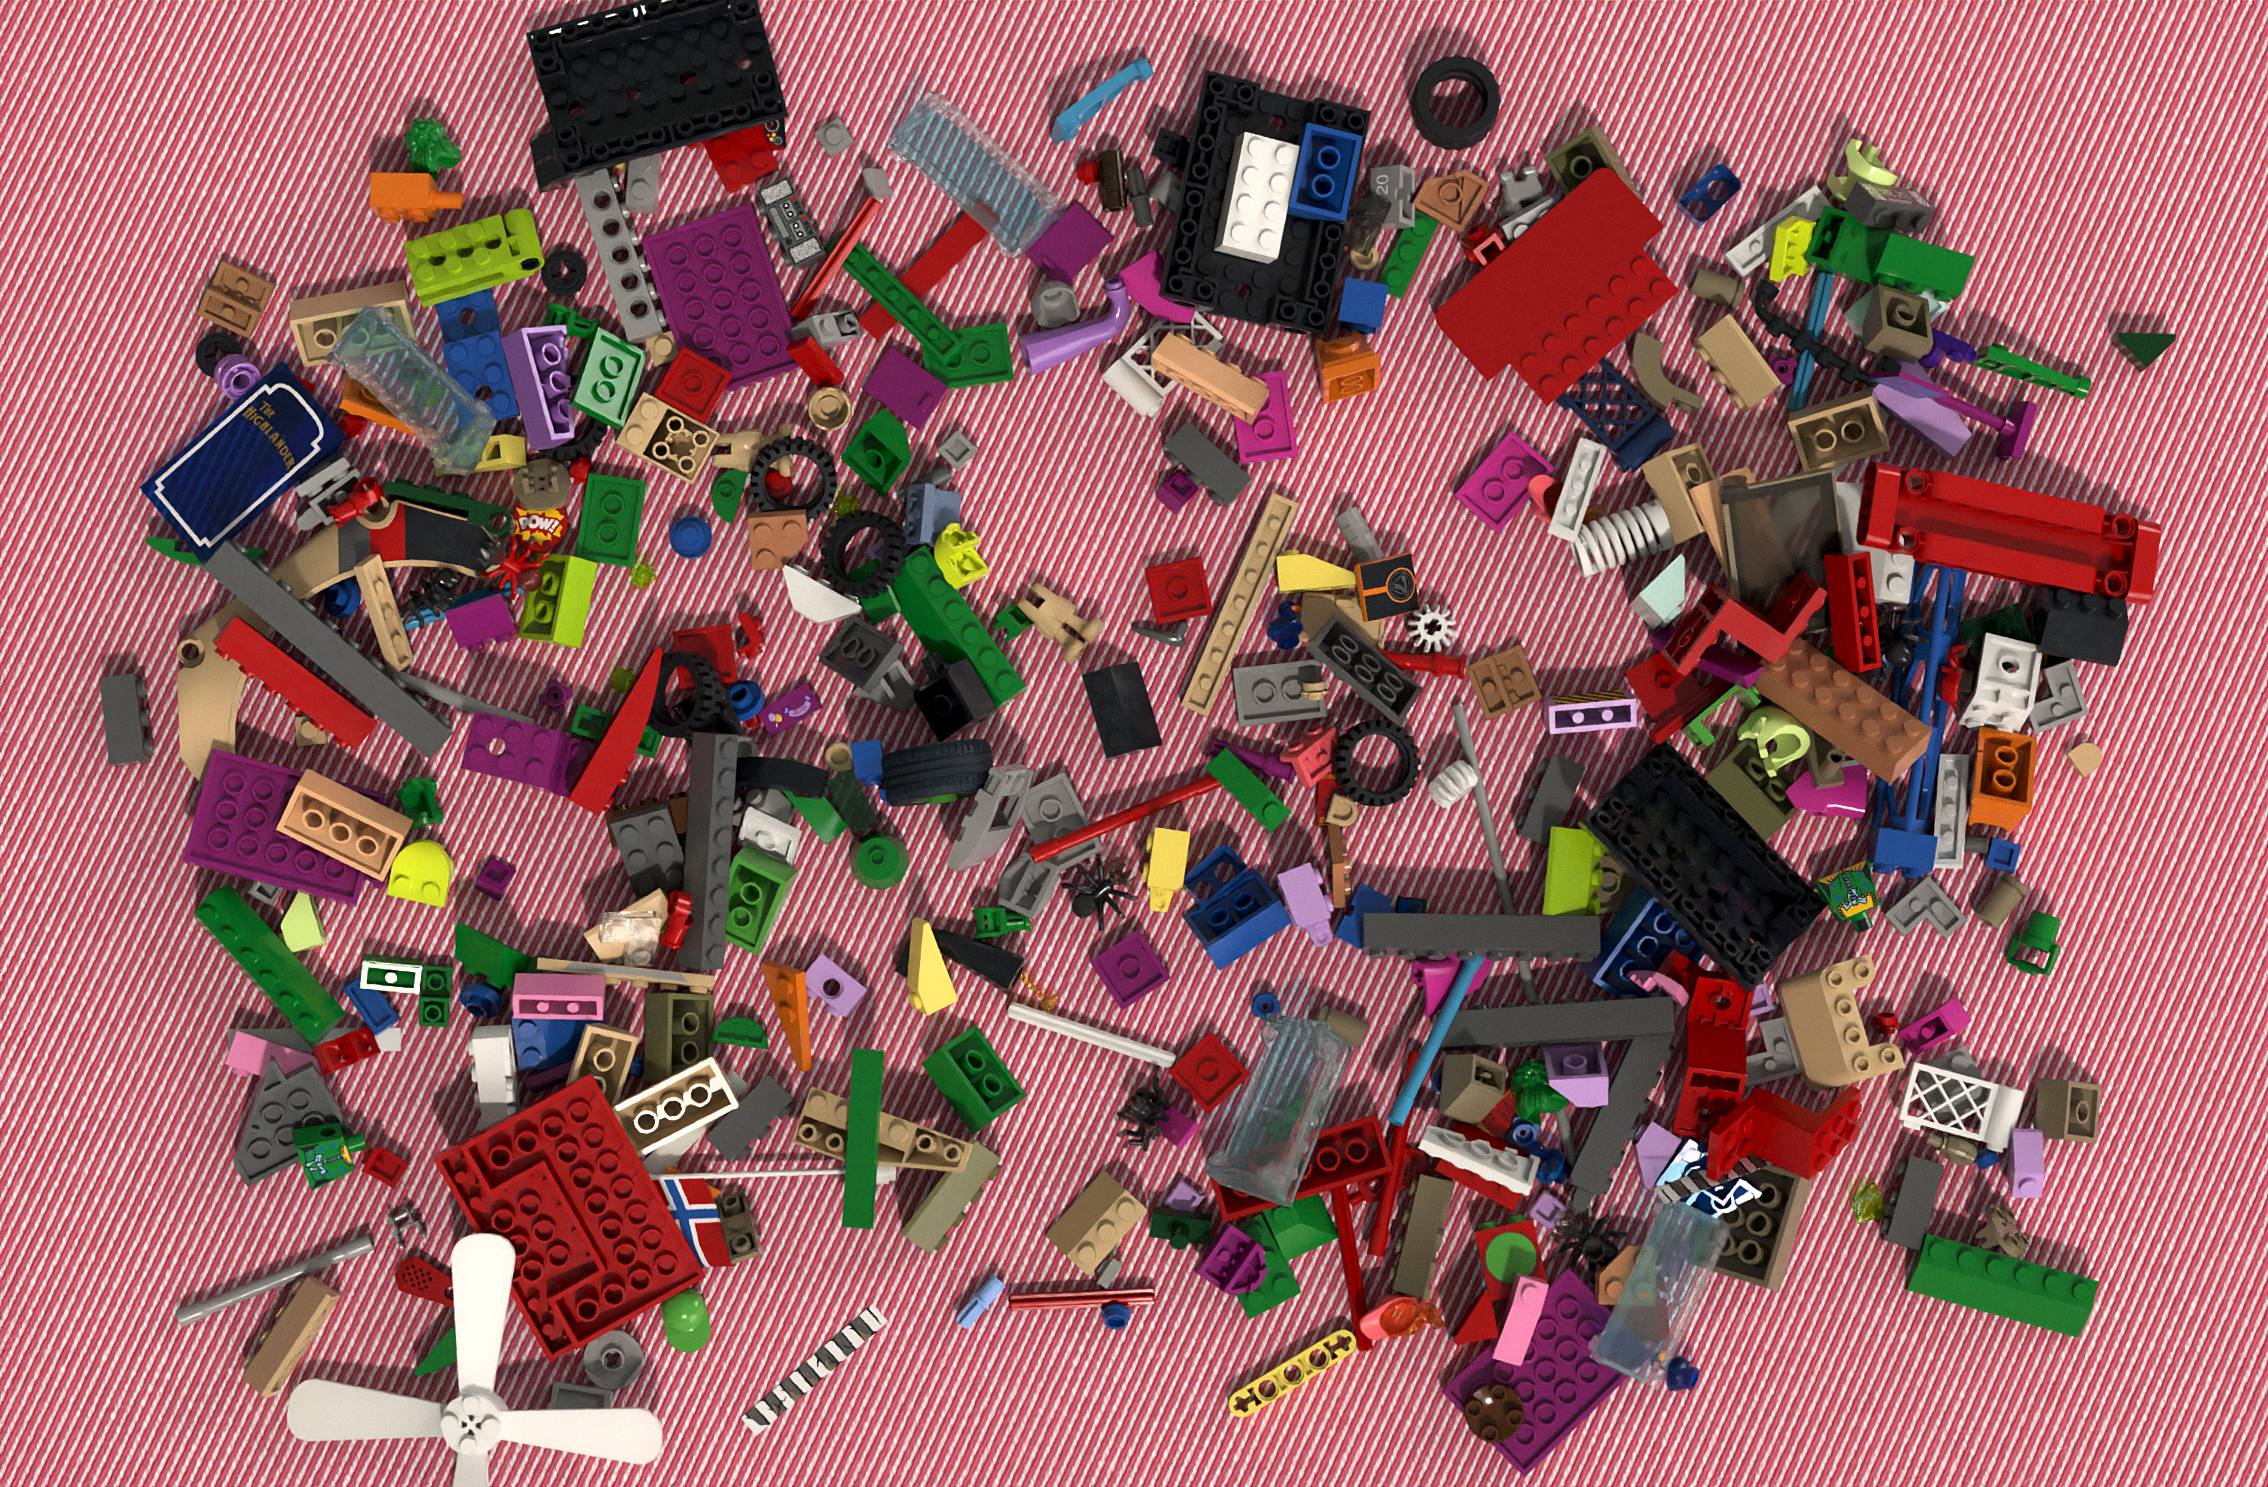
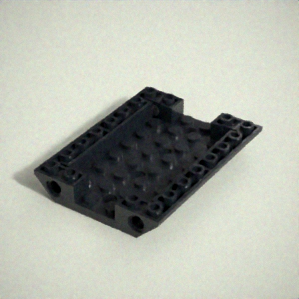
M642 0L526 33L536 76L543 92L551 124L550 131L563 180L789 117L757 0ZM744 60L752 62L751 66L747 69L737 67ZM687 76L696 77L695 82L690 85L683 84L682 80ZM633 91L641 93L636 100L626 99L627 95ZM576 107L585 108L584 112L579 116L570 114Z
M1205 70L1158 296L1182 308L1291 334L1326 336L1371 111L1320 98H1315L1309 102L1261 90L1260 83ZM1276 116L1282 120L1283 129L1281 131L1271 129L1269 125L1271 117ZM1307 122L1363 136L1344 222L1313 220L1286 214L1278 259L1269 264L1213 250L1235 140L1238 136L1247 132L1297 145L1300 128ZM1237 284H1244L1248 287L1249 296L1247 299H1240L1236 295L1235 287Z
M1666 741L1661 745L1656 744L1578 822L1582 829L1744 994L1751 993L1776 965L1778 962L1777 958L1794 940L1804 933L1827 906L1820 896L1759 837L1755 830L1751 829L1737 812Z

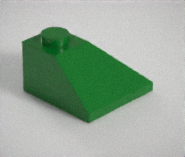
M885 408L864 424L840 458L882 497L888 493L912 460L906 428Z
M1319 1194L1262 1211L1286 1262L1339 1238Z

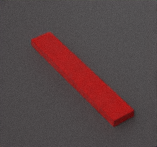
M979 200L898 281L921 301L1001 220ZM877 301L857 320L877 342L898 323Z

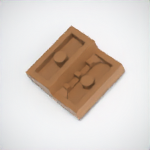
M223 260L220 263L211 287L207 288L197 315L249 339L258 326L277 284Z
M1522 644L1465 667L1487 721L1534 703L1544 697Z

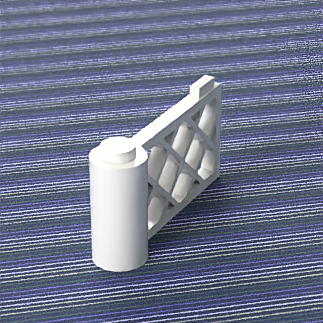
M1197 311L1194 312L1190 325H1174V322H1170V325H1164L1167 321L1158 320L1102 376V379L1143 418L1148 415L1153 418L1163 407L1160 403L1162 399L1178 384L1171 379V382L1163 389L1155 381V369L1151 368V356L1159 346L1154 345L1153 335L1157 331H1170L1174 335V331L1190 330L1191 345L1199 350L1204 347L1214 354L1223 347V344L1220 342L1223 336ZM1194 330H1206L1213 339L1207 345H1195ZM1150 339V345H1144ZM1137 351H1150V365H1138L1131 357ZM1151 370V377L1145 371Z
M1912 1061L1897 1118L1902 1120V1126L1920 1130L1921 1125L1986 1142L1985 1148L2003 1153L2004 1148L2010 1149L2012 1129L2016 1128L2025 1091ZM1918 1070L1929 1072L1934 1083L1920 1090L1915 1082ZM1935 1074L1942 1075L1944 1077L1938 1080ZM1953 1078L1958 1081L1962 1090L1948 1098L1941 1084ZM1963 1081L1971 1083V1085L1966 1087ZM1978 1086L1989 1088L1986 1100L1976 1105L1969 1092ZM1937 1087L1944 1101L1930 1108L1923 1095ZM1965 1094L1972 1108L1958 1116L1951 1102ZM1919 1097L1926 1111L1916 1117L1907 1115L1909 1103ZM1947 1105L1954 1119L1945 1124L1938 1123L1933 1113ZM1974 1112L1980 1121L1977 1133L1967 1131L1961 1122L1962 1119ZM1929 1115L1932 1121L1923 1118ZM1957 1123L1960 1129L1952 1127V1125Z

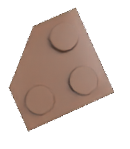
M1466 169L1451 175L1426 180L1413 203L1417 211L1439 221L1440 224L1462 235L1488 190L1490 183Z
M806 509L747 513L753 570L783 568L808 541Z
M1328 825V850L1333 908L1345 907V895H1350L1349 877L1345 878V873H1350L1349 855L1343 856V854L1348 853L1347 837L1341 836L1339 825Z
M1624 1245L1616 1253L1617 1255L1596 1273L1595 1304L1655 1306L1656 1246Z

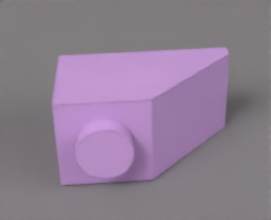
M1648 1121L1646 1125L1641 1123L1633 1137L1636 1139L1633 1149L1641 1185L1647 1190L1652 1188L1682 1141L1653 1121Z
M2012 1129L2006 1175L2012 1198H2042L2045 1175L2042 1129Z

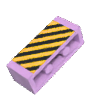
M1630 690L1543 697L1544 726L1549 734L1637 727L1636 698Z

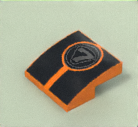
M1403 552L1384 559L1375 558L1355 565L1363 622L1390 618L1420 609L1412 552Z

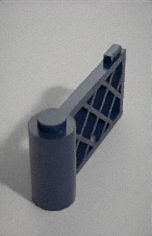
M1602 358L1598 364L1604 369V380L1587 379L1586 372L1583 379H1578L1574 383L1583 384V399H1571L1563 392L1555 401L1564 411L1570 408L1614 454L1615 459L1613 462L1621 472L1626 473L1628 471L1633 474L1676 434L1669 423L1659 414H1656L1609 363ZM1608 374H1609L1614 380H1607ZM1587 384L1604 385L1603 400L1586 399ZM1607 385H1619L1624 390V400H1607ZM1627 394H1628L1634 401H1627ZM1576 404H1582V410ZM1586 404L1603 405L1602 420L1590 419L1585 414ZM1606 405L1624 406L1623 420H1606ZM1627 406H1639L1646 415L1639 421H1626ZM1596 425H1602V431ZM1606 425H1623L1622 437L1615 443L1605 435ZM1626 426H1633L1626 432Z

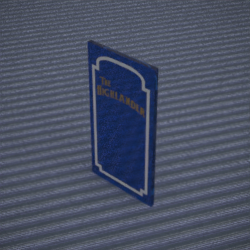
M281 361L139 488L191 549L198 561L205 564L226 539L231 541L343 442L347 436L345 431L340 429L291 371L288 364Z

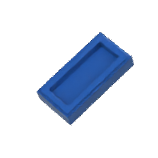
M360 975L342 989L374 1035L378 1036L401 1020V1018L381 990L360 988Z

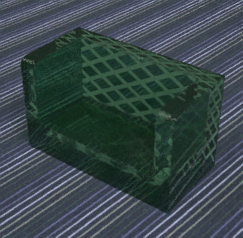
M851 769L827 781L826 786L853 836L880 823Z

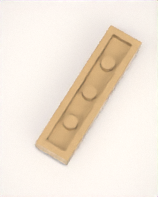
M372 554L353 567L388 672L398 673L412 663L414 657L380 555Z

